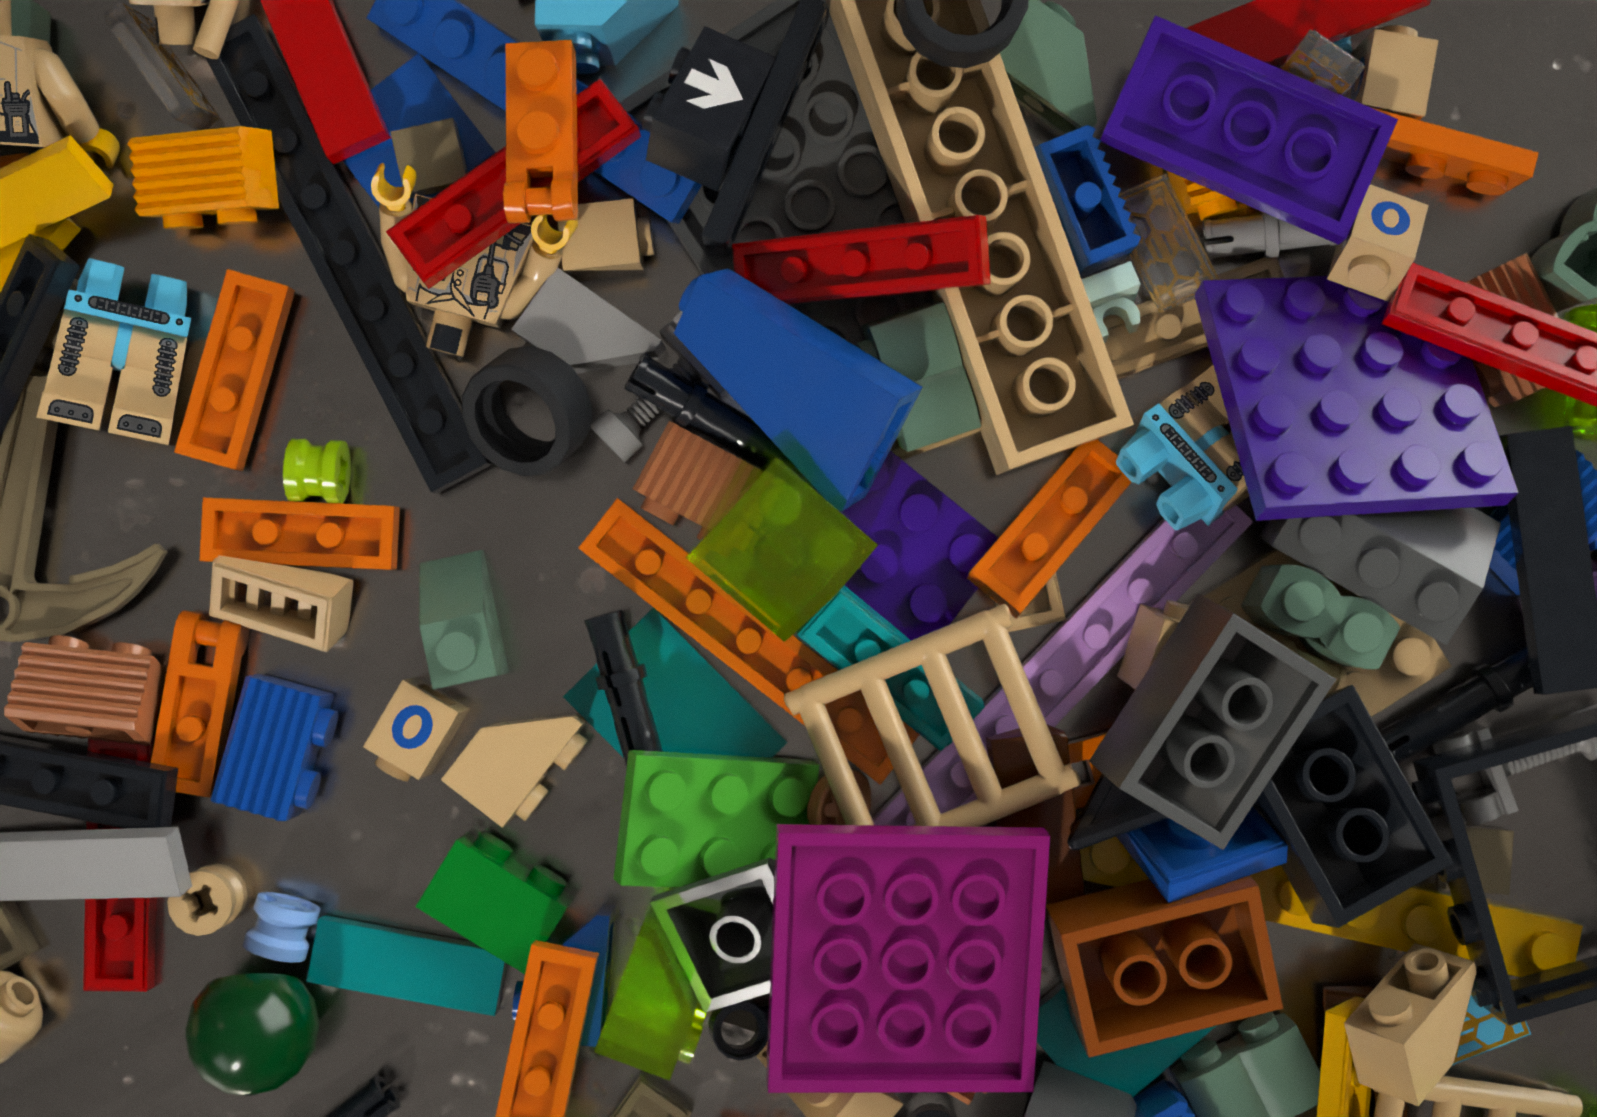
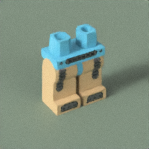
M89 258L79 278L77 290L68 289L55 349L36 418L99 431L102 425L112 373L115 370L121 373L108 433L169 445L191 318L185 317L187 282L151 274L145 307L118 301L125 267Z
M1213 365L1188 385L1176 390L1161 404L1158 403L1145 412L1136 433L1121 448L1116 460L1117 467L1133 483L1139 485L1158 471L1172 486L1159 496L1156 506L1161 516L1174 530H1180L1200 519L1209 526L1220 518L1225 511L1249 497Z

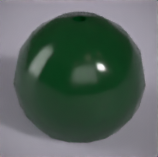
M248 973L220 977L209 981L191 1005L185 1029L188 1058L204 1081L224 1093L251 1096L276 1091L299 1074L314 1051L320 1025L315 999L301 980L285 974Z

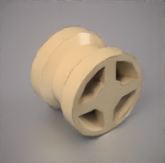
M217 863L206 865L190 872L192 887L181 897H169L167 902L169 915L175 925L185 933L201 936L212 934L221 927L236 920L245 909L248 893L246 883L240 873L230 866ZM195 894L201 896V901L204 904L202 911L200 910L201 906L198 903V898L195 897Z

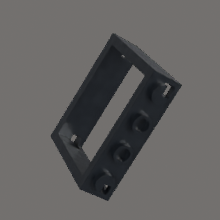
M1597 708L1412 761L1418 781L1412 782L1411 788L1454 863L1438 872L1437 875L1442 882H1448L1454 906L1448 907L1447 910L1452 931L1461 945H1466L1470 960L1475 962L1477 972L1471 995L1479 1007L1484 1006L1486 1010L1507 1025L1596 1001L1597 955L1509 980L1451 779L1597 737Z

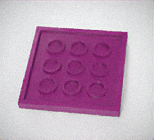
M777 824L766 1068L768 1093L1033 1092L1050 835L1046 829L1036 827Z

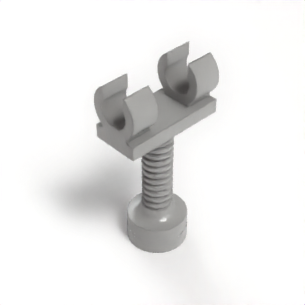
M680 311L670 323H667L659 331L661 338L679 356L678 364L674 363L672 365L673 368L669 369L691 382V378L696 379L699 377L704 383L709 385V388L721 400L728 392L674 334L683 313ZM637 398L636 403L633 402L631 404L632 408H627V412L614 413L607 409L591 424V429L624 463L643 446L639 439L641 426H646L645 422L649 423L651 421L650 418H654L655 413L658 414L660 412V408L642 398Z
M1597 704L1570 713V715L1597 708ZM1473 724L1463 728V730L1455 731L1433 744L1432 747L1436 755L1491 739L1492 736L1488 727ZM1597 737L1479 771L1486 789L1473 791L1457 797L1463 821L1468 826H1475L1497 819L1503 814L1508 815L1519 811L1507 780L1509 775H1514L1515 773L1531 769L1533 766L1536 767L1539 764L1542 765L1545 762L1547 763L1575 752H1582L1587 759L1595 760L1597 759Z

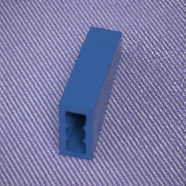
M729 268L699 275V277L693 279L680 299L679 310L683 313L674 334L831 506L842 512L865 498L923 387Z

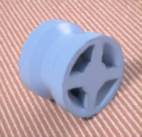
M276 892L258 893L253 908L258 915L254 927L247 930L242 946L255 955L275 961L289 963L305 961L309 949V943L305 938L307 930L317 923L321 908L308 900Z

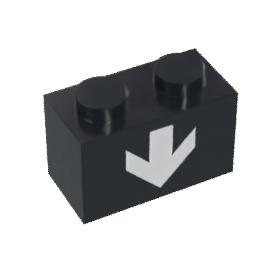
M704 26L692 49L690 50L682 46L677 53L668 77V84H671L667 94L663 95L656 92L648 105L642 123V130L650 133L646 161L718 192L730 169L776 57Z

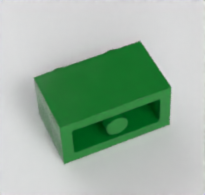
M480 831L477 837L467 832L455 841L415 907L525 974L531 944L535 940L549 941L575 897L564 891L567 883L556 873L540 865H534L532 870L510 858L509 856L513 852L512 848L499 838L484 831Z

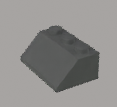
M1472 507L1276 519L1267 522L1259 537L1272 547L1358 596L1379 605L1388 613L1447 646L1484 588L1501 523Z
M1198 593L1089 762L1119 789L1224 850L1336 679L1233 612Z

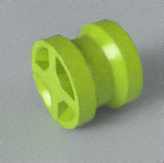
M292 438L287 444L283 461V486L288 501L306 502L311 496H320L327 503L343 504L349 492L351 479V458L347 443L340 440H330L324 446H313L306 439Z

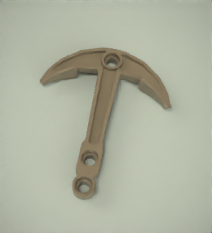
M76 278L70 287V290L74 291L77 290L78 286ZM64 309L59 311L4 428L0 444V598H5L9 603L8 616L4 620H0V641L25 642L50 638L54 635L75 634L123 608L143 589L154 576L168 553L160 544L155 543L139 554L112 566L69 576V584H40L35 580V566L58 422L36 418L48 376V372L43 368V358L48 352L55 349Z

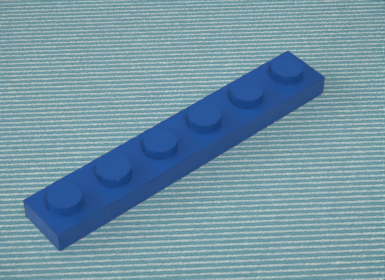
M375 0L366 17L368 20L506 112L505 43H520L521 41L459 0ZM576 79L577 94H579L588 86ZM627 113L638 126L641 137L594 171L669 222L679 224L702 185L646 161L650 133L642 130L641 121Z

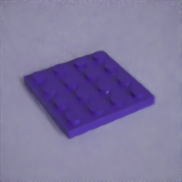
M1327 276L1202 280L1194 297L1256 521L1504 506L1519 493L1472 359L1383 325L1382 321L1389 303L1388 301L1327 280Z

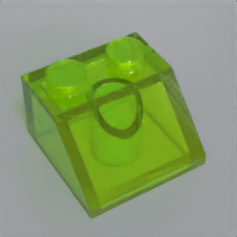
M775 457L770 458L685 558L785 642L840 591L878 545L782 461Z
M652 906L640 928L594 1052L670 1081L677 1060L690 1065L704 1027L702 1025L706 1013L697 1007L698 999Z

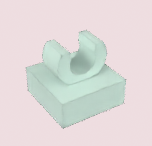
M1131 261L1082 279L1104 343H1106L1109 335L1107 327L1103 323V319L1106 316L1117 315L1121 317L1129 334L1137 331L1140 323V312L1134 301L1141 283Z

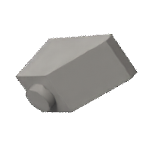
M559 268L546 279L511 329L525 341L523 346H533L554 353L571 365L577 374L635 364L639 362L644 353L651 356L652 359L658 360L666 350L661 339Z

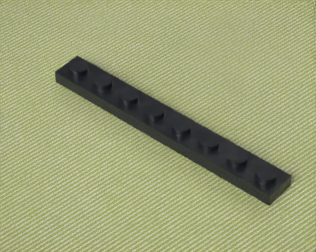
M252 14L231 25L219 58H205L240 125L272 130L278 199L430 492L437 494L492 464L490 460L482 455L469 438L462 418V406L433 350L426 347L427 339L401 289L395 285L390 268L336 164H333L326 157L302 98L262 21L255 14Z

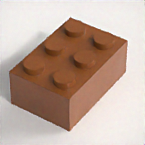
M1250 875L1170 903L1164 899L1150 879L1046 905L1071 1021L1089 1058L1283 1009L1259 886Z

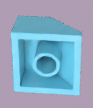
M535 0V26L542 41L572 40L576 50V73L590 74L597 72L599 65H617L679 6V0Z

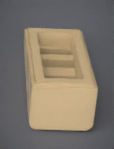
M219 555L212 563L209 616L328 652L348 630L353 580L327 572ZM239 582L247 584L246 602L237 601ZM265 590L272 592L271 606L264 605ZM292 599L298 600V610H291Z

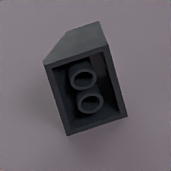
M1348 685L1326 695L1253 804V807L1288 845L1287 863L1281 864V867L1312 923L1340 928L1454 863L1355 687Z

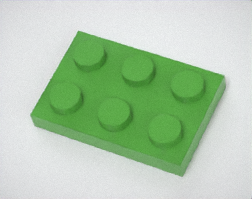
M629 750L613 879L620 886L682 887L769 857L775 860L776 825H810L807 818V806L811 792L818 782L820 765L806 759Z

